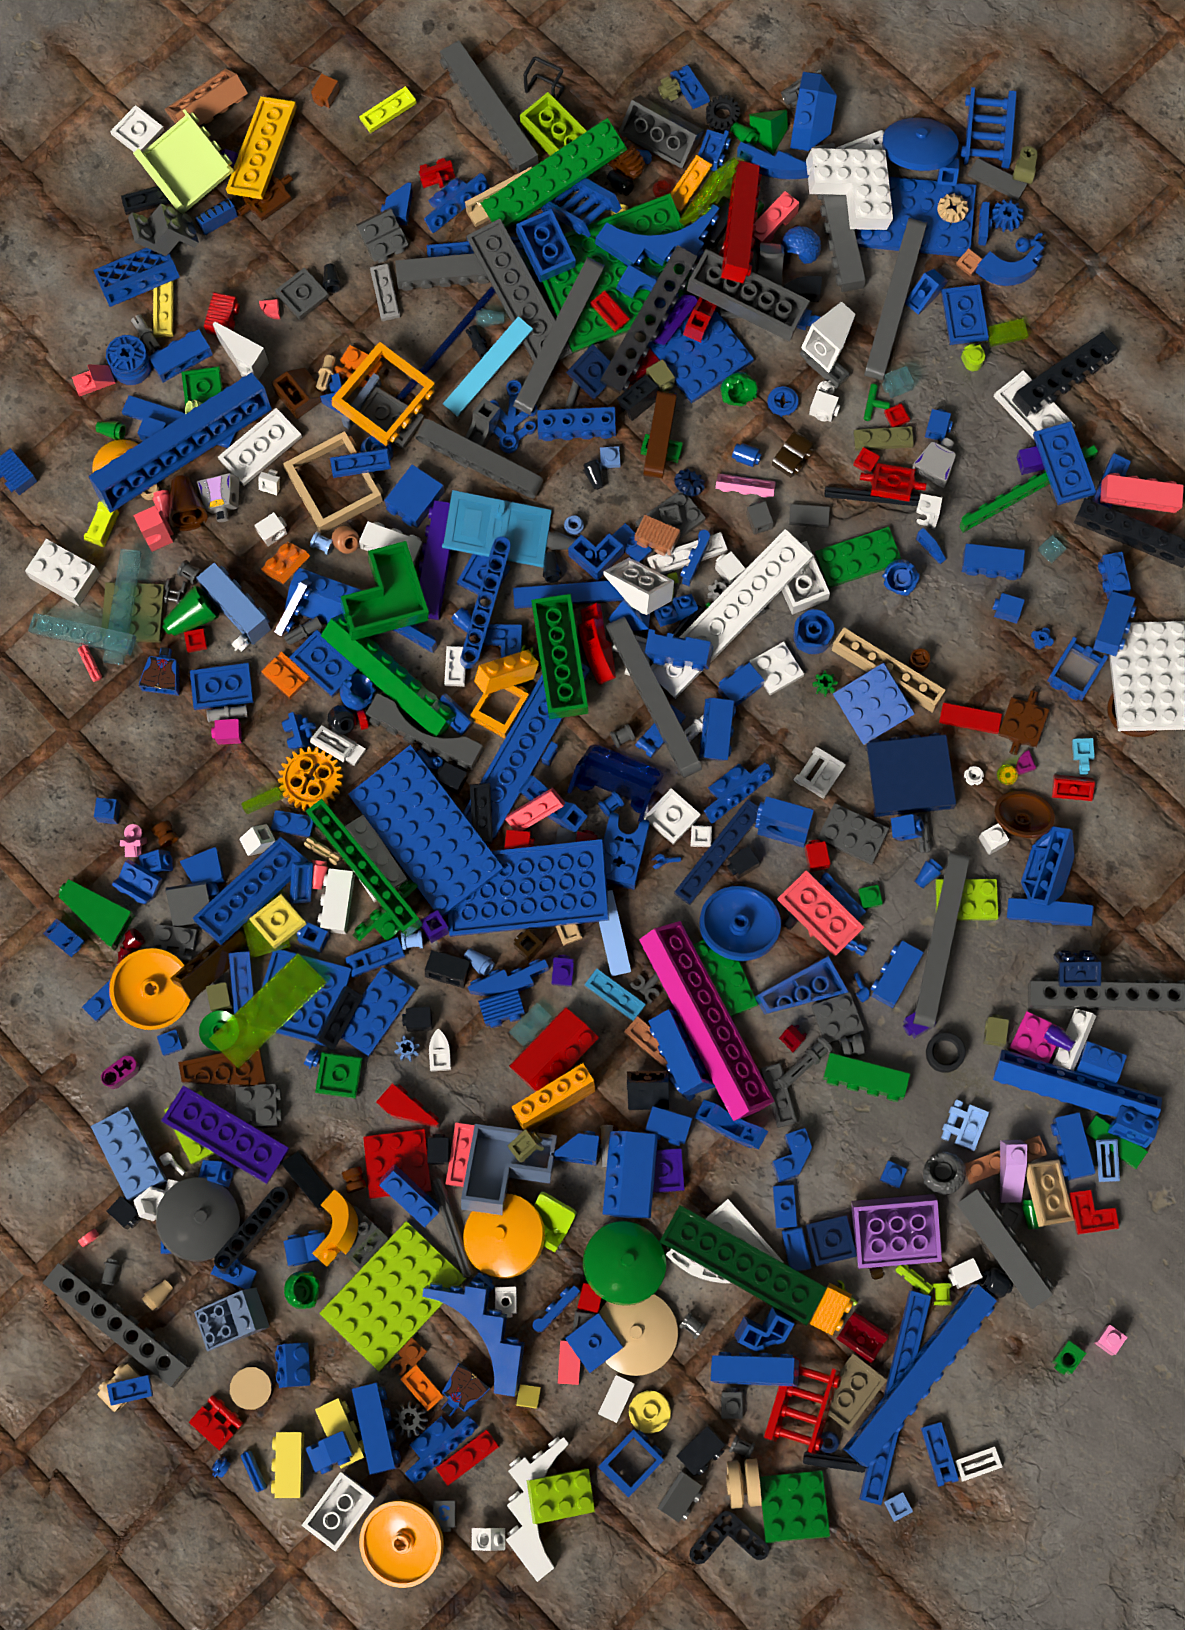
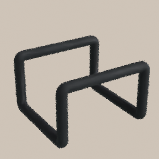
M533 57L523 74L525 93L529 92L536 78L552 84L551 95L554 98L555 86L561 88L555 98L558 101L565 89L563 85L558 83L564 72L563 69L539 57ZM535 60L560 71L554 81L535 74L529 84L527 74Z

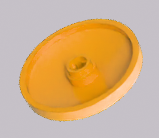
M156 948L141 949L127 955L118 963L110 979L109 996L114 1010L126 1023L139 1029L157 1030L173 1024L184 1014L190 1002L183 989L173 984L170 979L185 965L173 954Z
M506 1194L503 1216L475 1211L470 1213L464 1228L463 1240L465 1251L472 1264L489 1276L496 1278L518 1276L531 1268L542 1252L545 1241V1227L538 1210L526 1199L517 1195Z
M391 1500L378 1506L368 1515L360 1532V1552L366 1567L378 1580L393 1587L406 1588L422 1583L435 1572L443 1555V1535L437 1520L425 1507L410 1500Z

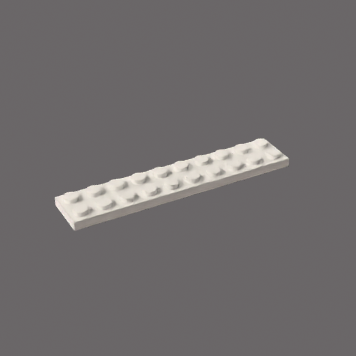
M785 529L679 638L691 637L710 641L713 645L712 662L814 558V555ZM665 663L664 666L655 664L651 666L659 684L675 699L702 672L693 670L690 666L676 668L668 663Z

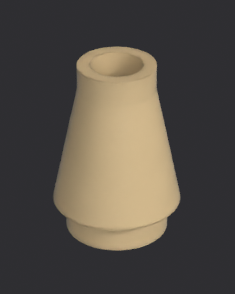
M164 1280L145 1292L142 1300L153 1311L156 1307H160L173 1287Z

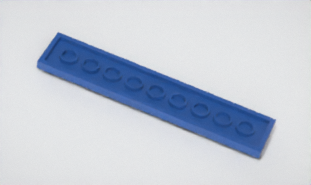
M581 664L583 678L585 681L586 677L590 672V668ZM543 675L539 678L480 784L490 783L493 839L497 837L506 821V816L510 814L521 794L519 789L532 775L563 718L549 720ZM470 800L463 814L472 825Z

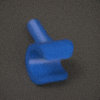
M658 854L651 860L659 862L653 866L654 869H659L666 863L681 862V857L665 858L664 855Z
M855 973L854 977L860 988L856 995L861 1002H865L870 997L869 990L862 983L859 974Z

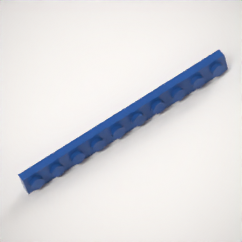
M909 1291L884 1396L918 1354L931 1296L914 1291ZM895 1431L891 1436L892 1441L888 1447L882 1448L877 1454L879 1456L878 1460L872 1466L869 1465L866 1468L859 1500L877 1505L882 1504L899 1432Z

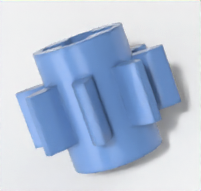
M403 1036L401 1043L396 1042L399 1049L394 1052L395 1054H402L400 1056L401 1061L404 1058H408L412 1062L411 1057L414 1055L419 1056L416 1049L420 1045L413 1044L414 1037L406 1040L405 1036ZM410 1045L412 1051H407L406 1053H404L405 1051L403 1047H408Z

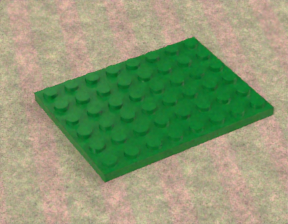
M671 194L589 224L587 226L591 234L589 238L583 234L579 235L575 230L564 234L576 259L575 268L542 282L556 316H558L587 257L605 265L567 341L572 354L586 349L592 344L596 345L627 333L650 294V291L642 289L637 291L632 299L616 289L628 266L595 244L597 235L606 223L629 233L647 236L665 235L685 228ZM645 255L643 262L640 265L636 264V266L641 268L644 274L659 278L667 262L662 267ZM675 266L674 272L681 275L684 273V269L681 266ZM689 272L688 275L686 276V279L688 280V282H689V279H690V277H691V275H692V273H690V272ZM670 282L664 284L665 286L670 285L674 287V285ZM688 282L683 290L679 289L677 292L679 293L678 300L683 294L694 296L697 300L699 296L687 291ZM603 291H606L630 318V321L616 333L590 305V302ZM652 316L645 318L647 325L655 322Z

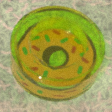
M1005 764L998 769L997 778L1004 785H1012L1018 778V771L1012 765Z

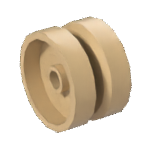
M757 1458L745 1460L744 1473H741V1466L738 1460L727 1461L726 1484L727 1493L730 1495L731 1509L743 1507L744 1494H747V1501L750 1507L762 1506Z

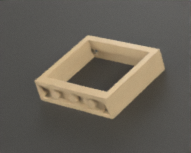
M345 431L283 463L285 471L321 534L383 502L381 496L383 490L379 483L375 485L372 480L375 478L373 473H362L372 494L323 519L295 469L345 444L350 454L357 453L354 448L356 447L352 436L348 437Z

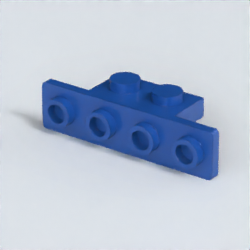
M482 173L478 174L467 184L459 178H455L428 200L435 210L428 214L424 220L432 233H435L465 209V201L490 188Z
M765 762L750 774L738 764L709 786L710 792L717 798L715 802L704 810L709 822L713 824L772 778L773 773L769 765Z
M442 1416L438 1418L410 1444L420 1457V1460L405 1472L406 1476L414 1484L425 1478L429 1471L439 1465L462 1441L473 1434L478 1428L476 1422L470 1416H467L452 1429Z

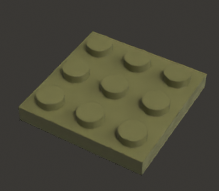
M106 582L101 640L161 643L163 597L165 595L164 584Z

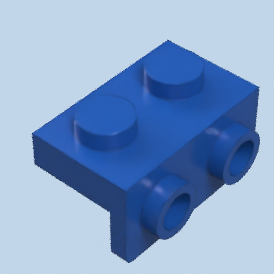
M707 129L698 156L712 164V171L717 172L719 165L722 166L724 163V151L729 149L731 143L729 131L725 130L724 134Z
M308 1343L277 1345L275 1359L278 1362L276 1380L279 1383V1388L310 1386Z

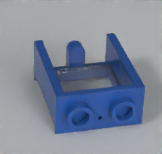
M1073 637L1047 681L1054 689H1061L1067 692L1071 699L1082 701L1108 656L1104 655L1103 658H1100L1092 653L1093 649L1086 646V648H1083L1076 644L1077 638Z

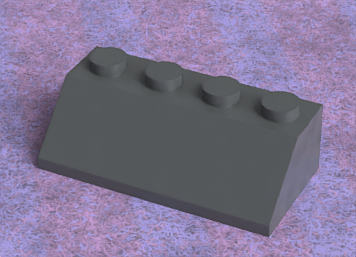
M638 96L631 100L618 134L683 169L698 147L704 130L650 100Z

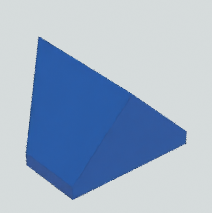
M623 600L608 618L611 623L625 617L632 631L649 629L650 613L647 615L631 607L626 600Z

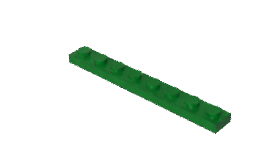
M1094 445L1090 448L1084 447L1081 449L1086 463L1095 459L1098 453ZM1046 471L1040 476L1034 475L1024 485L1019 484L1011 490L1012 492L1006 495L1004 493L999 495L991 504H983L975 513L969 512L961 518L962 520L959 525L961 531L964 533L1049 485L1050 482Z

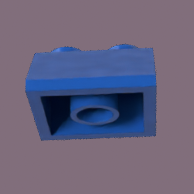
M1087 1041L1075 1071L1117 1084L1127 1055Z
M583 1131V1134L578 1133L555 1151V1160L597 1166L599 1136H596V1133L592 1131Z

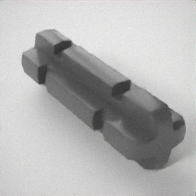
M918 814L917 816L921 817L924 823L923 837L918 838L919 843H921L919 845L920 853H929L931 851V844L929 843L927 814Z

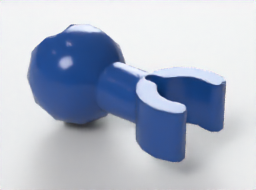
M1038 233L1033 239L1029 240L1025 237L1019 238L1015 244L1017 251L1024 253L1030 247L1036 246L1037 243L1044 247L1046 242L1036 241L1043 234Z

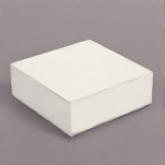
M692 825L691 847H710L712 826Z

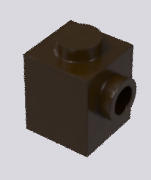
M528 929L524 933H519L513 943L514 948L529 962L543 948L542 942Z

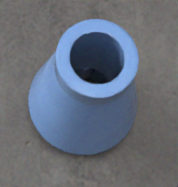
M472 948L468 949L464 955V958L470 961V964L479 975H488L494 967L495 963L492 961V958L474 951Z

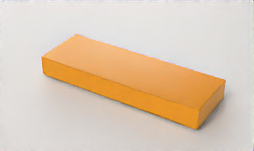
M698 155L695 156L671 192V197L680 214L713 167L712 164Z

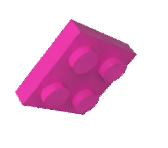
M1026 1011L1009 1049L1023 1056L1049 1063L1056 1046L1047 1043L1044 1035L1053 1023Z

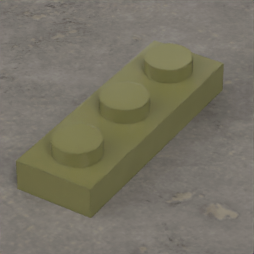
M912 426L860 429L853 432L855 451H861L863 447L868 450L911 448L914 445Z

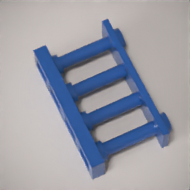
M971 87L970 95L966 94L965 106H968L965 146L962 145L961 157H964L963 165L968 164L969 156L998 158L999 161H1002L1001 168L1009 169L1012 156L1017 91H1009L1007 98L1004 99L974 97L975 88ZM974 105L1002 107V109L1006 110V113L1002 117L973 114ZM972 122L1001 124V126H1004V132L999 134L972 131ZM971 139L1000 141L1003 144V149L999 151L970 148Z
M584 178L540 207L543 212L552 209L557 220L573 228L579 235L583 234L588 238L591 234L587 226L605 210L618 213L622 209L615 194L587 178ZM573 191H578V193L575 194L570 200H568L563 206H557L570 193H572ZM584 197L589 198L574 212H567ZM598 203L600 204L583 220L579 219V217L584 212H586L591 206Z

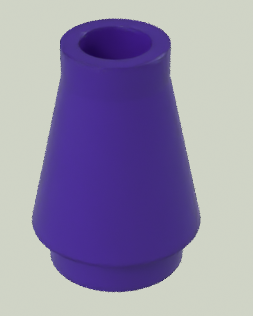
M1052 1024L1044 1035L1047 1043L1065 1049L1068 1052L1072 1050L1076 1043L1058 1025L1054 1026Z

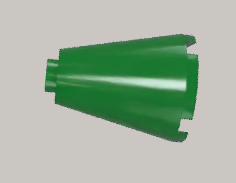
M199 586L192 587L163 620V628L168 635H179L216 620L219 617L217 609L209 602L210 598Z

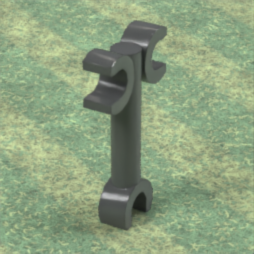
M655 973L645 983V979L638 975L637 978L641 981V985L635 986L631 983L630 986L633 990L639 991L645 996V1001L648 1004H652L653 1001L648 996L651 993H654L657 997L660 995L659 991L653 988L660 979L657 973Z

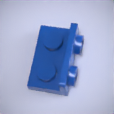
M128 859L125 861L119 877L113 881L112 886L116 887L119 892L133 897L138 903L147 904L155 898L162 878Z
M1121 1106L1116 1119L1109 1125L1108 1133L1147 1148L1155 1139L1159 1121Z

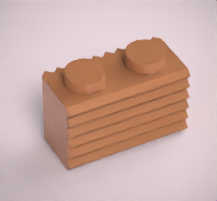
M644 515L635 533V541H637L639 546L654 548L655 552L662 556L666 554L671 556L680 537L679 529L647 515Z

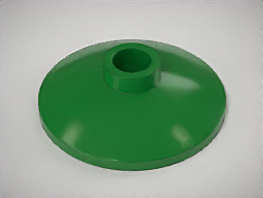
M221 1010L206 1015L199 1027V1036L202 1043L213 1051H224L231 1048L237 1042L240 1034V1026L237 1019L231 1013ZM224 1029V1034L219 1036L217 1031Z

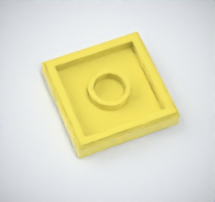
M282 894L249 918L251 923L274 949L307 925Z

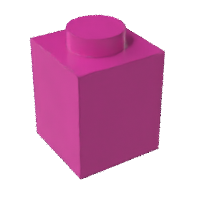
M239 719L215 720V727L211 728L212 739H215L218 745L242 743Z

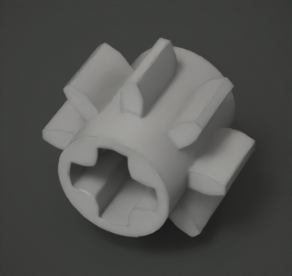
M715 580L713 586H708V590L711 592L708 593L707 597L712 598L713 602L720 596L716 592L717 590L722 593L728 588L725 585V580L722 583Z

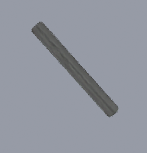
M437 1178L432 1181V1185L464 1278L473 1276L474 1272L465 1251L464 1242L443 1179Z

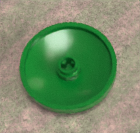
M620 1221L607 1224L591 1237L583 1254V1270L588 1284L598 1296L616 1305L629 1306L647 1300L658 1290L665 1276L666 1258L660 1242L653 1233L639 1224Z

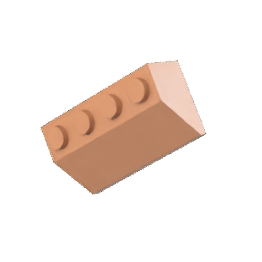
M225 68L165 108V111L175 124L185 116L184 109L189 114L193 112L200 120L197 123L200 126L203 123L211 122L216 114L226 112L231 104L241 102L248 93L238 75Z

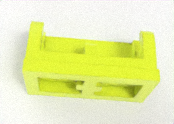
M98 502V509L87 533L84 534V541L105 547L119 512L116 509L110 513L102 502Z

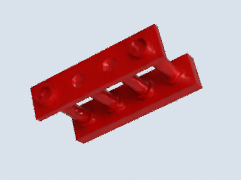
M793 1356V1358L799 1360V1375L828 1383L825 1395L823 1396L796 1386H779L764 1438L774 1442L780 1437L809 1445L808 1452L816 1455L817 1450H821L823 1444L821 1436L835 1389L839 1388L842 1377L840 1372L833 1368L831 1374L828 1375L802 1367V1364H800L801 1360ZM795 1395L822 1404L819 1415L815 1416L790 1408L788 1405L790 1396ZM790 1416L815 1424L812 1437L784 1429L782 1426L783 1418Z

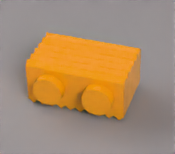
M829 1283L810 1324L830 1335H833L835 1330L839 1332L844 1322L841 1319L843 1313H848L852 1307L853 1301L850 1300L852 1294Z

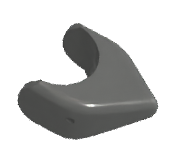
M761 242L757 264V275L782 286L784 246L782 244Z

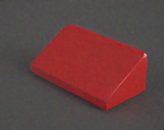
M1053 775L1052 798L1092 801L1095 781L1093 778Z

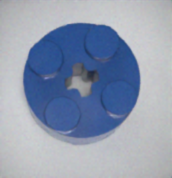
M812 609L806 611L795 622L793 639L796 647L807 654L825 652L833 639L834 623L821 610Z

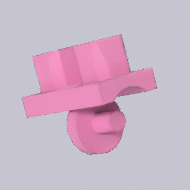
M130 824L125 828L124 835L126 838L120 840V846H125V857H138V855H142V845L147 843V837L141 838L142 829L140 826Z

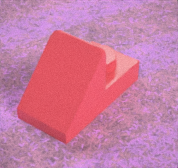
M89 364L87 365L89 371L72 377L79 397L115 384L109 365Z

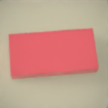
M560 1341L558 1384L579 1385L580 1359L567 1341Z

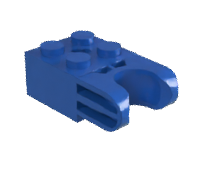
M611 812L604 837L607 884L635 890L648 835L649 820H641L634 833L625 834L618 827L619 815ZM622 861L625 864L617 867L615 862Z

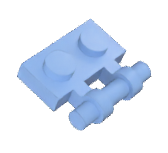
M955 1100L953 1107H950L948 1121L943 1125L941 1138L949 1141L951 1134L957 1136L954 1144L975 1151L989 1112L973 1105L968 1106L967 1112L961 1110L963 1102ZM958 1117L963 1118L960 1129L954 1127Z

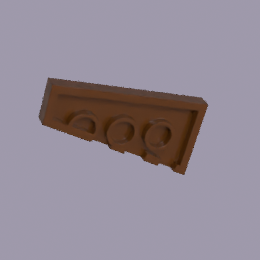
M259 1045L178 1062L182 1083L252 1086L267 1084Z

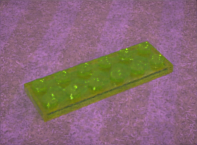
M297 953L209 1040L239 1069L327 982Z

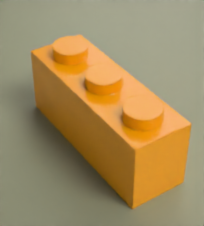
M529 649L479 665L474 682L484 695L534 679L539 662Z

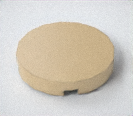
M246 1367L239 1370L233 1376L230 1383L232 1400L239 1407L246 1410H255L262 1407L269 1401L272 1394V1382L269 1376L263 1370L256 1367Z

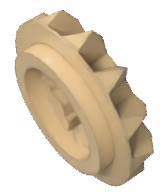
M955 193L952 195L946 194L945 197L940 199L937 209L943 220L956 223L966 217L968 205L962 196H958ZM950 202L954 206L957 205L956 212L953 209H948L950 208Z

